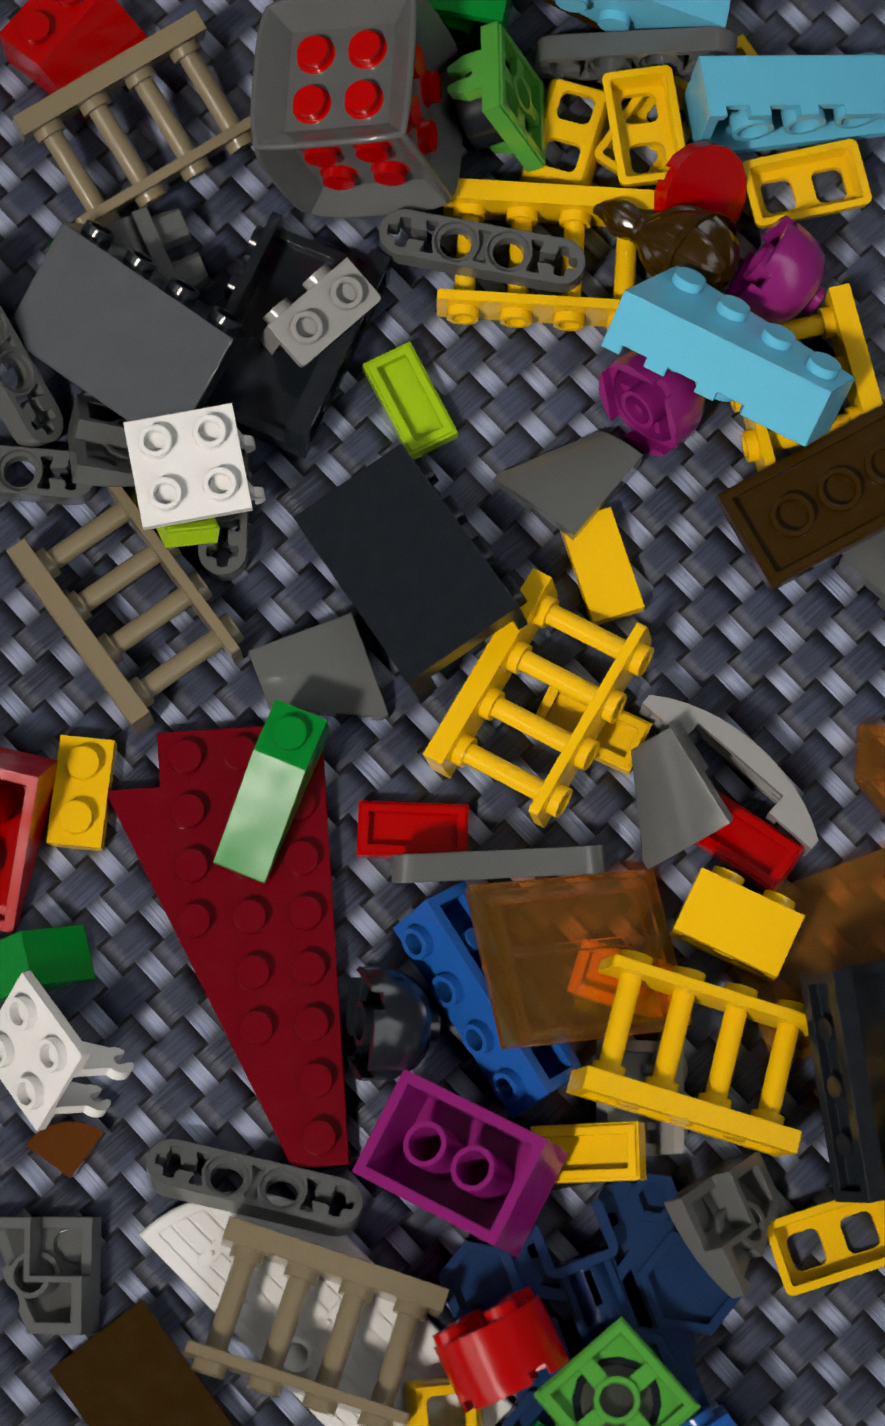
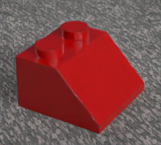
M29 0L0 31V41L7 61L49 94L56 92L148 38L117 0ZM82 112L76 114L85 122L91 118L90 116L85 118Z

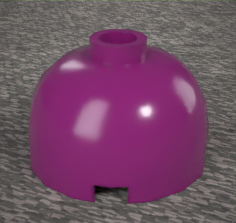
M786 215L778 219L762 235L761 238L767 243L756 254L748 253L733 276L725 294L745 301L750 306L751 312L768 323L781 324L791 321L800 312L806 316L810 315L820 304L826 292V289L820 286L825 275L826 265L825 254L819 242L805 228Z
M631 350L617 357L611 362L609 367L601 372L599 376V395L610 420L612 421L619 416L631 428L632 432L622 436L642 452L660 457L679 447L694 433L705 411V397L694 392L696 387L695 381L670 370H667L666 374L661 376L643 367L647 357Z

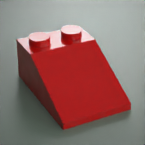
M0 747V931L13 934L18 926L49 816L58 760Z

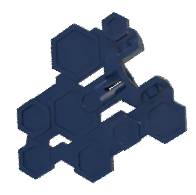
M646 1172L647 1181H635V1183L621 1181L604 1185L591 1199V1206L607 1244L605 1246L587 1251L554 1265L539 1225L535 1222L518 1258L489 1243L464 1240L437 1275L441 1286L449 1289L446 1300L453 1318H460L476 1309H480L485 1318L483 1312L498 1304L499 1299L528 1285L534 1296L539 1295L540 1298L568 1302L585 1346L583 1350L622 1316L700 1405V1408L709 1405V1402L690 1356L691 1351L697 1345L692 1332L713 1335L742 1297L732 1299L696 1260L675 1227L664 1205V1202L678 1193L672 1177ZM588 1270L592 1274L601 1297V1301L596 1303L583 1273ZM630 1270L633 1273L654 1328L639 1326L622 1283V1280ZM549 1316L571 1361L572 1357L556 1317ZM547 1368L538 1371V1377L533 1380L534 1384L515 1393L518 1402L504 1418L502 1426H532L538 1418L546 1426H555V1421L534 1398L533 1394L562 1368L552 1374H549Z

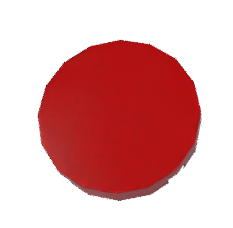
M706 140L689 143L673 154L665 165L670 168L666 173L665 179H658L654 191V214L676 205H696L707 210L719 211L732 219L735 224L741 215L747 189V177L740 158L732 149Z

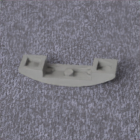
M649 695L644 700L639 715L652 723V726L659 732L680 720L690 738L693 734L699 737L776 804L769 811L764 821L804 846V857L811 851L819 840L809 812L786 774L762 748L731 724L701 708L675 699Z

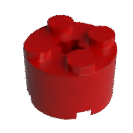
M529 1285L499 1299L498 1304L483 1312L485 1318L480 1309H476L448 1324L449 1327L432 1336L436 1343L434 1350L464 1413H468L474 1407L478 1410L507 1398L534 1384L533 1380L538 1377V1371L547 1368L549 1374H552L570 1361L539 1295L534 1296Z

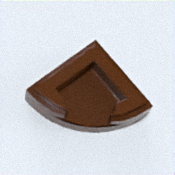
M60 1122L36 1133L25 1146L73 1179L106 1132L83 1122Z

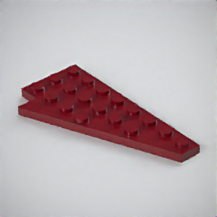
M264 726L157 733L160 787L109 790V800L291 1166L303 1169L349 1166L324 748L266 884H263L216 865L213 861L254 747Z

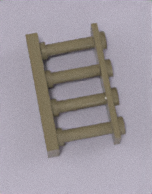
M196 10L13 116V127L24 145L35 138L39 144H46L87 211L76 218L75 223L85 224L86 220L89 219L106 226L108 223L121 218L119 213L135 203L141 209L163 198L167 194L164 186L180 176L187 183L212 168L209 159L224 150H227L229 155L233 156L253 144L250 116L242 121L238 119L199 54V51L202 49L199 42L204 40L207 27ZM170 59L173 60L175 65L181 63L222 131L196 148L153 79L157 75L154 68ZM127 85L130 91L136 90L177 158L152 174L148 172L108 106L112 102L108 95ZM79 112H82L85 118L91 117L132 186L106 201L63 133L66 129L63 122Z
M131 486L124 491L122 487H107L116 504L48 551L42 547L34 553L26 540L23 539L6 552L20 574L138 735L155 723L150 711L147 709L155 703L154 696L221 649L224 650L232 663L236 665L243 660L238 644L245 639L227 613L218 618L206 601L211 599L213 595L199 574L194 570L186 575L175 559L182 555L178 547L165 548L158 531L155 533L153 529L143 530L136 489ZM129 521L147 546L78 594L73 590L65 596L54 580L62 574L59 569ZM160 563L177 586V589L109 637L104 633L96 638L85 623L93 617L90 611ZM191 606L209 632L139 680L135 676L127 681L116 666L124 660L121 654Z
M230 1216L221 1245L231 1248L229 1257L234 1260L205 1345L188 1340L183 1355L194 1359L191 1369L218 1379H224L227 1370L249 1377L246 1385L247 1388L276 1398L280 1397L282 1389L302 1395L304 1399L301 1406L325 1415L335 1416L337 1407L359 1414L357 1421L359 1426H407L410 1414L392 1408L419 1321L425 1322L428 1314L437 1317L443 1312L449 1289ZM267 1260L285 1266L283 1275L288 1277L261 1362L257 1363L227 1353L254 1269L255 1267H262L263 1261ZM318 1278L339 1284L338 1294L343 1297L316 1381L314 1382L284 1372L282 1369L310 1285L316 1286ZM375 1296L395 1303L393 1312L397 1314L371 1399L368 1400L338 1390L337 1388L364 1304H371L372 1298Z

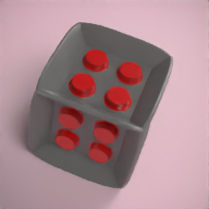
M279 0L265 8L257 33L250 111L252 140L261 168L288 201L300 211L329 218L385 216L398 209L423 212L452 202L460 175L463 128L457 115L454 99L447 92V86L453 83V80L447 73V68L458 60L460 55L451 34L432 5L427 0Z

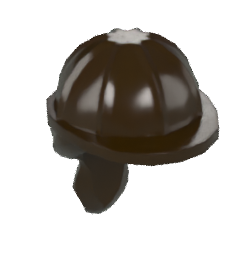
M623 199L605 200L593 208V213L604 222L611 235L628 240L637 247L645 271L651 277L678 265L679 267H688L696 270L705 277L708 285L719 290L727 286L731 277L737 272V264L741 252L739 241L736 237L737 227L732 219L719 211L707 210L696 205H676L649 215L642 213L634 204Z

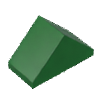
M74 925L23 930L1 939L0 1003L6 1001L19 976L25 971L31 970L46 992L96 980L85 926Z

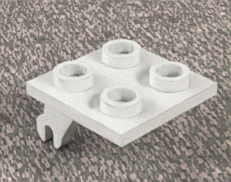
M232 403L123 422L143 530L253 511L251 500H254L256 505L266 500L264 488L253 487L246 478L241 449H245V453H250L256 449L253 436L243 435L237 428Z
M32 971L22 972L0 1009V1080L36 1131L46 1129L54 1114L84 1113L94 1118L105 1115L111 1105V1101L109 1099L98 1102L92 1100L99 1096L102 1088L92 1084L85 1085L72 1082V1079L82 1076L106 1075L114 1080H125L132 1072L134 1063H116L125 1054V1051L120 1048L105 1047L82 1041Z

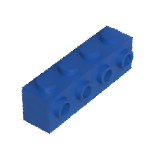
M465 880L426 899L393 927L402 942L404 950L416 964L431 988L434 998L443 1007L460 1034L466 1049L475 1058L492 1085L495 1095L503 1103L512 1119L568 1085L571 1070L583 1067Z

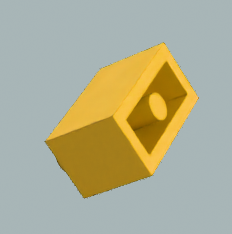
M714 866L711 872L702 867L694 880L669 935L771 983L777 978L805 915L794 911L796 903L782 894L765 890L762 896L743 887L745 879L733 871L720 866Z

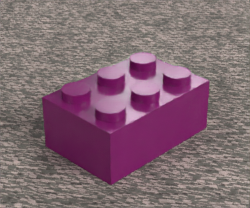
M404 1070L352 1172L518 1258L569 1153L549 1140L408 1070Z

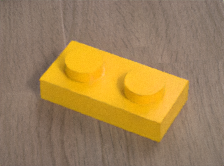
M60 735L57 756L58 765L53 786L46 843L49 846L104 852L110 805L108 791L112 790L117 751L115 740Z

